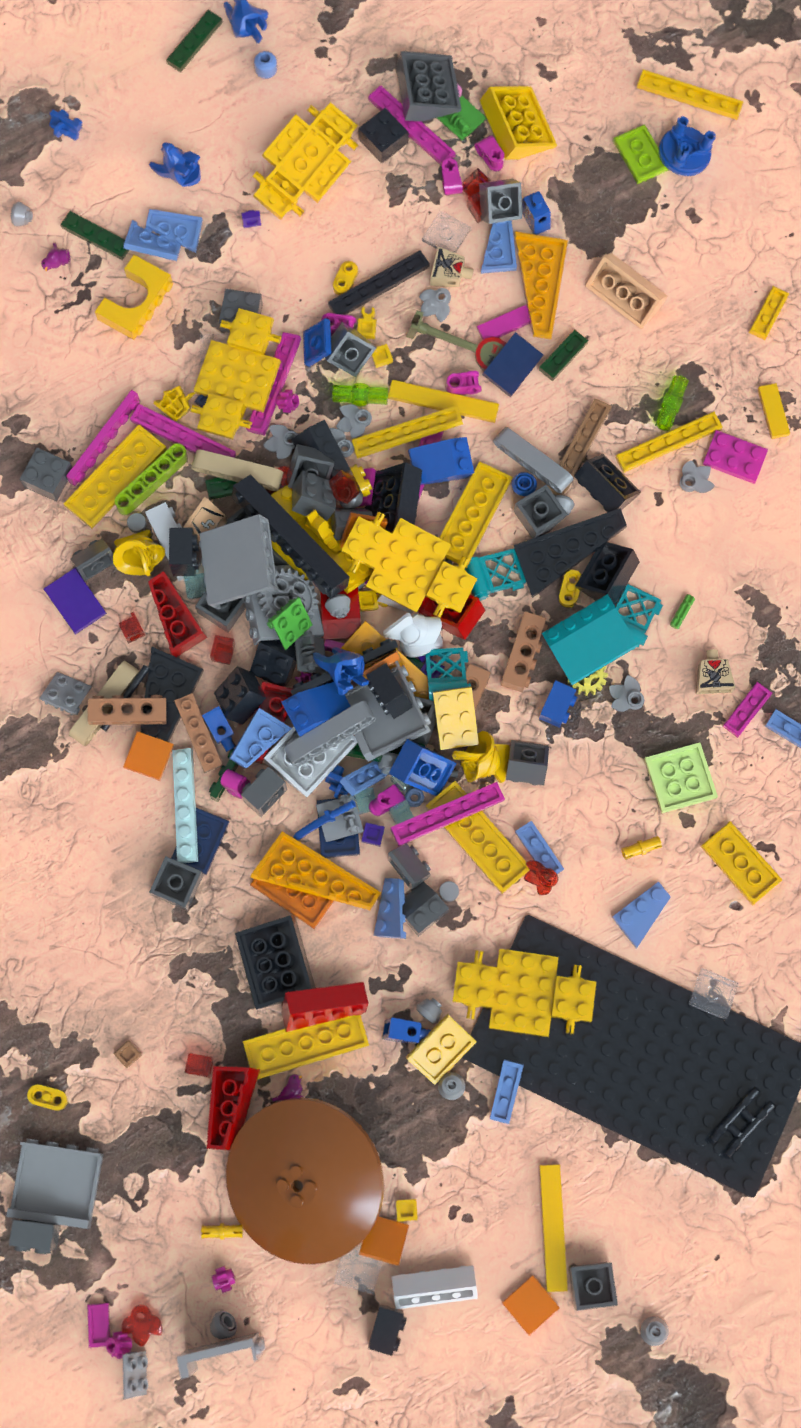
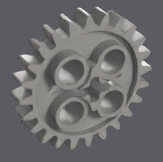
M283 568L278 572L275 570L277 586L281 590L278 589V592L274 593L262 591L257 594V597L261 598L258 604L263 605L260 610L267 611L265 617H273L277 615L276 612L278 610L281 611L276 604L284 607L290 599L293 600L299 597L311 620L318 609L316 604L319 602L317 599H314L318 593L312 592L315 586H309L310 580H303L304 574L299 577L297 570L294 574L291 573L290 568L286 572Z

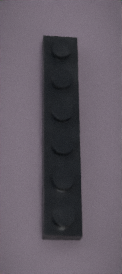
M419 250L328 302V306L334 314L346 315L428 269L430 263L422 251Z
M387 639L380 643L381 647L374 650L372 647L362 652L364 665L398 649L396 641ZM327 672L323 675L317 673L310 677L311 681L305 684L301 681L293 685V689L290 690L292 696L298 692L322 686L332 681L330 673Z

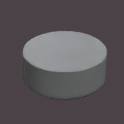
M134 513L128 517L127 525L132 532L139 533L146 528L147 523L142 514Z
M451 881L443 883L439 890L440 897L447 902L454 901L459 895L458 886Z

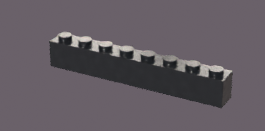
M251 474L233 485L232 498L234 502L240 504L249 517L260 514L269 520L271 540L276 542L281 547L283 553L288 555L294 564L306 573L307 578L318 586L322 594H326L331 599L348 587L350 577Z

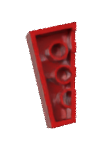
M164 571L148 581L169 649L173 656L178 657L208 638L172 580Z
M262 682L261 688L266 699L258 708L284 723L288 714L282 701L292 696L290 691L292 689ZM270 748L254 762L262 764Z
M364 982L286 992L281 1010L285 1031L289 1032L353 1015H361L367 1011L369 1002Z
M213 1066L206 1149L230 1151L236 1135L244 1125L260 1069Z

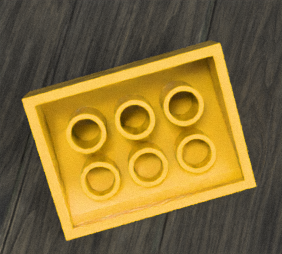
M532 86L489 87L479 100L497 143L504 152L505 160L522 159L557 147V143Z

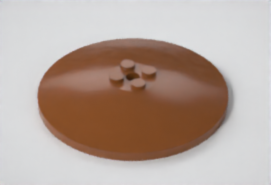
M291 1098L275 1102L254 1114L242 1126L232 1143L228 1155L226 1185L234 1214L242 1228L256 1244L280 1259L298 1264H321L333 1261L357 1247L367 1237L377 1221L384 1196V1176L379 1155L362 1126L345 1111L332 1104L310 1098ZM295 1180H300L302 1182V1190H298L295 1188Z

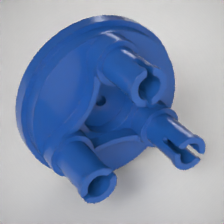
M685 116L679 117L676 125L662 137L659 144V156L662 163L673 173L682 176H694L703 172L708 166L716 134L713 131H707L703 135L694 128L686 127L689 120Z

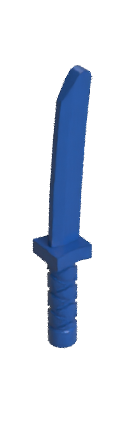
M351 800L332 811H324L325 815L297 831L293 838L298 841L325 823L336 821L335 817L355 808V802Z

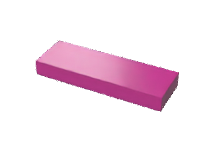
M526 305L478 325L477 330L482 340L489 337L499 338L531 324L528 308Z
M757 682L722 727L738 738L772 695V692Z

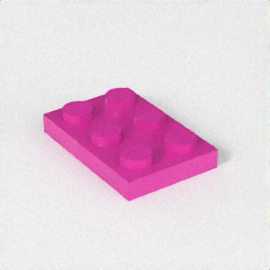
M716 430L703 465L755 484L768 449Z

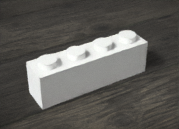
M165 502L145 511L160 545L165 549V555L169 561V528H182L180 523L176 524L174 520L176 517L172 507L168 508ZM176 576V577H177L178 581H181V580H183V579H185V578H187V577H189V576Z
M473 1265L392 1276L395 1309L478 1299Z

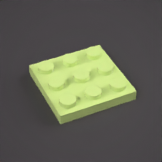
M701 743L645 757L644 760L661 814L718 798Z

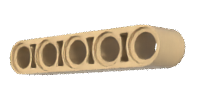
M196 450L191 469L196 472L239 482L251 474L264 489L278 491L283 476V471L273 467L204 450Z
M123 661L97 695L104 696V699L112 698L114 695L122 696L139 670L128 662ZM105 706L102 712L110 714L113 707ZM88 707L69 732V736L83 746H87L101 727V725L88 724Z

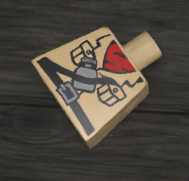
M438 247L430 277V286L459 287L461 278L472 280L474 269L464 267V256Z
M716 649L707 650V660H701L698 664L696 695L732 693L735 689V683L728 659H718V650Z

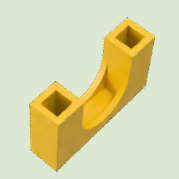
M133 255L124 268L127 278L147 289L148 295L145 301L137 307L124 308L104 297L95 314L100 322L135 340L137 335L139 336L143 332L145 323L153 317L156 307L162 304L166 292L172 289L173 282L171 274Z

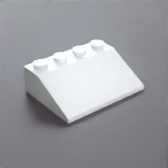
M293 727L264 757V762L305 797H308L358 743L354 735L307 763L293 767L284 750L286 745L300 737L295 727Z

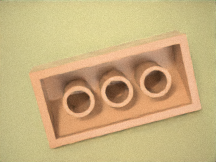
M612 253L602 258L585 285L640 329H643L668 297V295Z

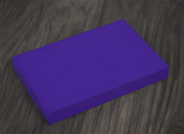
M75 568L44 588V591L75 635L107 614Z

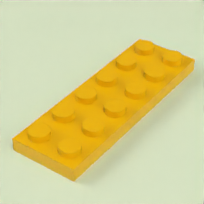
M138 424L64 502V506L93 529L115 505V497L167 450V447Z
M479 461L439 537L451 544L445 558L459 564L462 556L469 559L466 565L467 568L512 481V476Z
M454 781L426 805V808L432 810L467 794ZM482 811L444 827L501 894L506 892L532 869Z
M353 1015L289 1032L282 1029L243 1041L250 1068L260 1069L257 1080L369 1046L361 1015Z

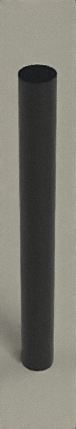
M145 665L142 666L122 695L123 698H130L150 668ZM101 725L100 728L107 732L111 725Z

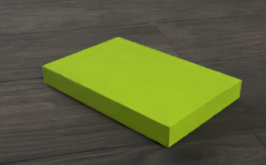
M645 124L613 138L616 148L637 184L669 171L662 163L659 156V148Z

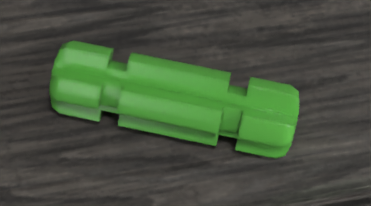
M690 594L685 596L670 623L671 627L675 629L680 628L682 621H684L695 601V597Z

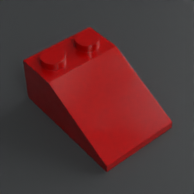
M358 587L348 594L344 590L339 593L345 594L351 600L350 611L347 613V616L340 619L333 617L325 608V603L329 597L320 591L324 640L350 638L361 626Z
M469 595L460 613L450 608H445L440 618L442 629L465 640L486 611L479 598ZM425 596L417 613L425 617H437L433 613L438 604Z

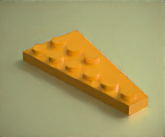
M515 232V242L533 337L551 339L568 240Z
M365 620L340 649L363 655L362 652L371 647L373 650L381 647L380 643L387 639ZM396 649L400 654V659L397 661L400 666H405L409 674L406 676L408 682L412 681L416 692L413 693L414 696L429 700L427 676ZM386 655L365 664L364 669L370 666L371 664L375 663L376 661L380 660L381 658L385 657ZM395 662L390 664L388 667L390 669L396 667Z
M283 831L250 876V878L367 910L372 909L381 895L380 891Z

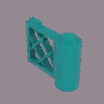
M515 548L483 557H472L469 565L464 569L468 574L477 578L471 593L472 596L479 598L480 601L487 599L490 593L509 588L515 591L524 588L526 584ZM504 556H512L514 561L512 566L502 562ZM492 560L497 563L495 570L487 568L485 561ZM499 565L509 569L506 577L496 572ZM511 571L519 575V581L514 582L508 579ZM493 576L503 580L502 585L494 587L491 581Z
M627 584L616 608L618 611L623 607L628 608L630 615H621L637 644L644 646L648 635L645 633L654 615H659L663 605L660 604L661 599ZM628 591L636 594L637 600L629 602L627 598ZM649 600L655 603L654 608L646 610L643 602ZM640 603L642 611L633 613L631 605ZM637 616H645L647 621L645 626L637 622Z
M463 647L433 649L425 654L429 700L434 701L433 692L471 686V683H467L465 663H468V652L464 651ZM452 654H460V659L456 662H453L449 657ZM438 655L442 659L435 664L430 660V656ZM445 661L451 665L447 671L440 667ZM456 668L462 673V677H453L450 673ZM435 670L443 674L440 678H431V674Z

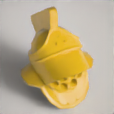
M150 530L114 541L116 548L113 552V564L118 571L129 575L151 576L150 573L154 567L163 560L165 549L150 539Z
M486 731L477 733L479 745L468 746L466 752L454 751L452 753L453 759L461 760V766L468 782L471 783L478 778L487 776L491 777V775H494L499 783L505 781L510 746L507 744H494L491 733Z

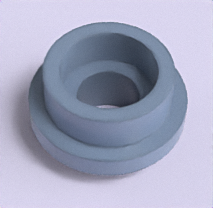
M418 788L409 789L405 794L406 803L411 807L420 806L424 801L423 792ZM412 795H417V796H418V800H417V801H413V800L411 799V796H412Z

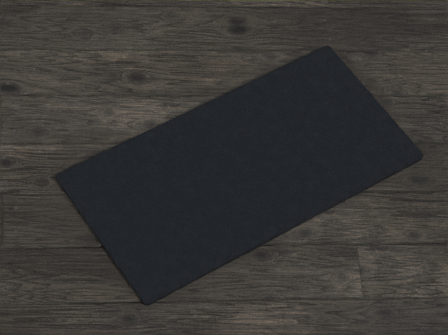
M525 916L510 950L559 957L556 976L571 977L573 976V965H577V971L578 966L581 965L580 978L596 981L592 1022H575L574 1034H570V1031L565 1033L566 1020L551 1017L549 1037L489 1029L491 1008L483 1007L471 1033V1036L477 1042L462 1058L499 1077L504 1059L524 1064L519 1082L520 1087L750 1198H754L801 1089V1043L535 917ZM755 1086L760 1090V1093L746 1107L749 1112L755 1116L769 1101H772L776 1106L746 1138L731 1158L727 1159L723 1153L736 1137L727 1129L714 1145L708 1142V1138L742 1098ZM741 1114L733 1122L741 1131L749 1123Z

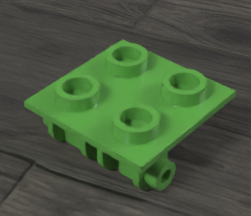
M461 96L460 103L462 109L460 112L441 116L437 119L463 141L487 117Z
M299 597L293 600L290 599L284 607L280 608L281 611L278 610L276 612L277 615L269 618L267 626L270 629H275L285 650L313 625Z

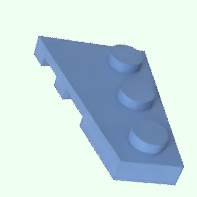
M149 209L146 227L196 253L203 219L197 216Z
M132 220L124 242V249L177 261L181 244L164 235L158 236L152 233V229L148 227L144 229Z
M512 220L492 224L481 274L517 271Z
M258 708L229 759L246 769L292 728Z
M385 878L373 936L406 939V932L403 931V923L406 922V919L402 912V906L405 903L404 880Z
M657 882L612 917L636 949L671 896L660 882Z

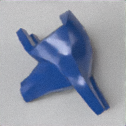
M234 0V8H232L229 2H224L223 5L235 38L252 36L257 44L260 43L262 36L256 28V24L259 25L262 31L266 30L267 23L265 20L268 18V11L252 6L247 0Z
M165 142L162 144L161 151L163 152L164 165L153 162L149 163L150 168L157 175L172 179L183 187L196 185L201 180V171L198 163L200 156L191 151L184 152L180 148L174 147L171 143Z
M337 647L332 648L334 655L330 657L317 652L313 653V659L316 664L330 673L338 695H344L348 690L353 689V685L350 683L351 680L361 686L369 684V680L363 677L364 658L362 655Z

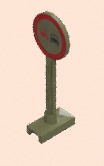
M418 310L412 319L411 327L406 336L413 339L417 332L424 335L426 333L475 353L476 362L484 371L506 345L505 341L496 337L485 338L477 345L428 326L429 324L422 322L424 313Z

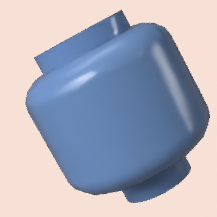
M269 51L258 53L254 59L255 72L259 77L264 79L272 78L277 72L276 57Z

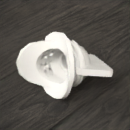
M406 613L383 631L384 637L400 641V648L403 654L408 657H420L433 649L443 647V640L440 634L442 621L439 617H425L421 614L411 616V613Z

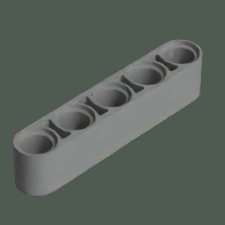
M505 427L494 438L493 443L497 448L556 492L562 493L573 481L572 475L510 428Z
M366 701L358 702L286 745L284 750L293 767L301 766L371 725L375 721V716Z

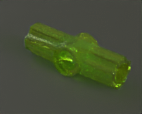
M674 375L670 388L666 392L660 407L661 411L655 424L658 429L670 431L675 420L674 418L678 414L684 399L683 395L689 382L686 377Z
M355 383L353 386L333 385L332 402H347L359 407L368 404L387 405L388 388L369 387L365 383Z

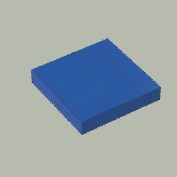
M325 318L303 332L305 366L310 367L331 354L329 319Z

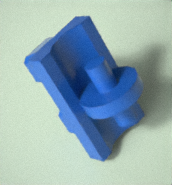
M63 109L59 112L55 110L50 112L51 121L49 126L54 129V136L61 137L63 134L76 141L79 138V131L82 129V120L78 118L70 120L69 114Z
M339 765L329 773L325 782L331 784L329 790L335 792L334 798L338 799L340 794L348 795L349 793L340 783L345 769Z

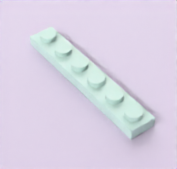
M191 748L172 750L177 861L180 863L198 862L193 750Z

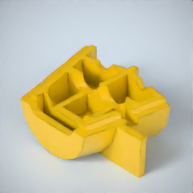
M180 385L172 390L164 391L163 399L156 400L153 403L174 421H178L191 410L188 401L195 392L185 396Z
M316 509L306 516L308 519L307 524L314 534L330 550L336 548L338 542L335 540L331 528H328L329 524L317 513Z

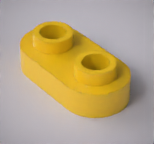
M346 261L340 266L333 281L335 294L341 295L352 289L358 276V267L354 262Z
M357 464L351 466L350 470L363 496L370 495L369 490H372V486L368 479L364 480L363 477L366 475L362 466L358 467Z
M570 570L564 576L559 593V602L564 607H572L577 602L580 590L575 585L581 577V573L577 570ZM575 579L576 583L572 584L569 580ZM570 596L571 600L567 601L565 597Z
M33 1085L27 1093L30 1103L56 1111L64 1109L68 1103V1097L65 1092L43 1085ZM38 1091L42 1093L40 1099H37L35 1096ZM56 1097L61 1098L60 1104L55 1103Z

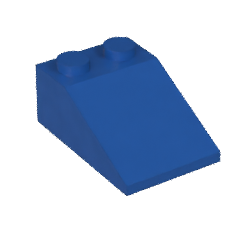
M467 437L447 439L408 449L411 465L422 469L420 485L468 479L474 473Z
M334 682L298 692L282 701L300 737L351 707L345 694H337Z
M407 739L389 774L403 783L437 796L442 792L457 763Z

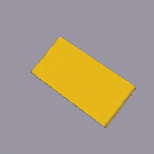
M731 821L700 846L752 906L782 881L780 876Z

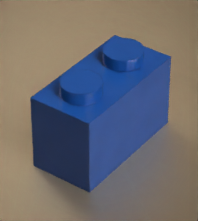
M555 680L539 719L559 728L562 723L566 724L570 715L567 712L569 706L573 707L578 697L575 696L577 689Z

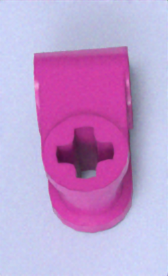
M489 135L475 143L478 155L484 160L489 169L500 171L504 166V152L497 144L495 138Z
M452 158L445 159L442 163V181L445 196L463 193L458 164Z
M326 313L321 318V320L329 319L330 323L333 324L330 326L331 336H333L342 322L354 328V324L357 321L355 317L350 315Z
M468 371L450 374L446 381V392L458 395L481 392L482 388L478 381L479 372ZM456 383L458 384V386L453 387L450 384Z
M227 769L221 778V785L229 794L239 799H242V789L248 783H251L245 776L230 769Z
M394 784L379 793L377 798L369 803V810L373 815L381 816L403 804L406 798L397 785Z

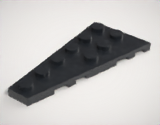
M621 508L514 545L532 598L627 527Z
M151 647L150 670L146 683L145 698H151L152 695H161L162 698H166L167 724L141 725L140 733L169 742L181 718L175 700L194 692L204 670ZM143 706V713L148 714L152 711L151 706Z

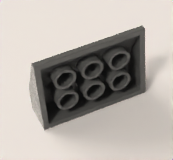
M400 52L396 70L405 120L422 122L461 111L452 55Z

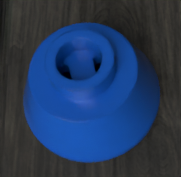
M528 472L518 473L512 479V489L519 496H528L535 492L537 488L535 477Z

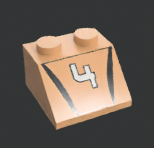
M204 497L183 528H193L194 534H197L200 541L199 533L226 525V516L209 499Z

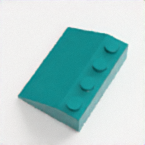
M608 594L542 633L572 685L639 646Z

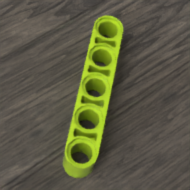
M182 444L172 445L115 497V505L120 514L129 515L187 462V452ZM178 452L183 453L180 457L174 456ZM163 465H169L167 469H161ZM150 477L156 478L153 482L147 481ZM135 490H142L140 494H134ZM122 502H129L125 507L120 506Z

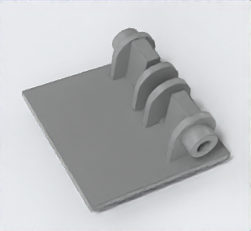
M57 672L40 696V700L44 701L46 705H52L56 709L60 708L61 711L65 710L72 716L74 714L78 715L80 711L78 707L92 686Z
M346 794L340 796V799L316 805L319 817L325 815L324 811L326 810L332 811L351 800L355 802L354 796ZM357 806L335 817L336 821L327 822L322 825L326 842L364 832Z
M146 1351L130 1352L123 1355V1399L147 1395L148 1380L146 1368L148 1359Z

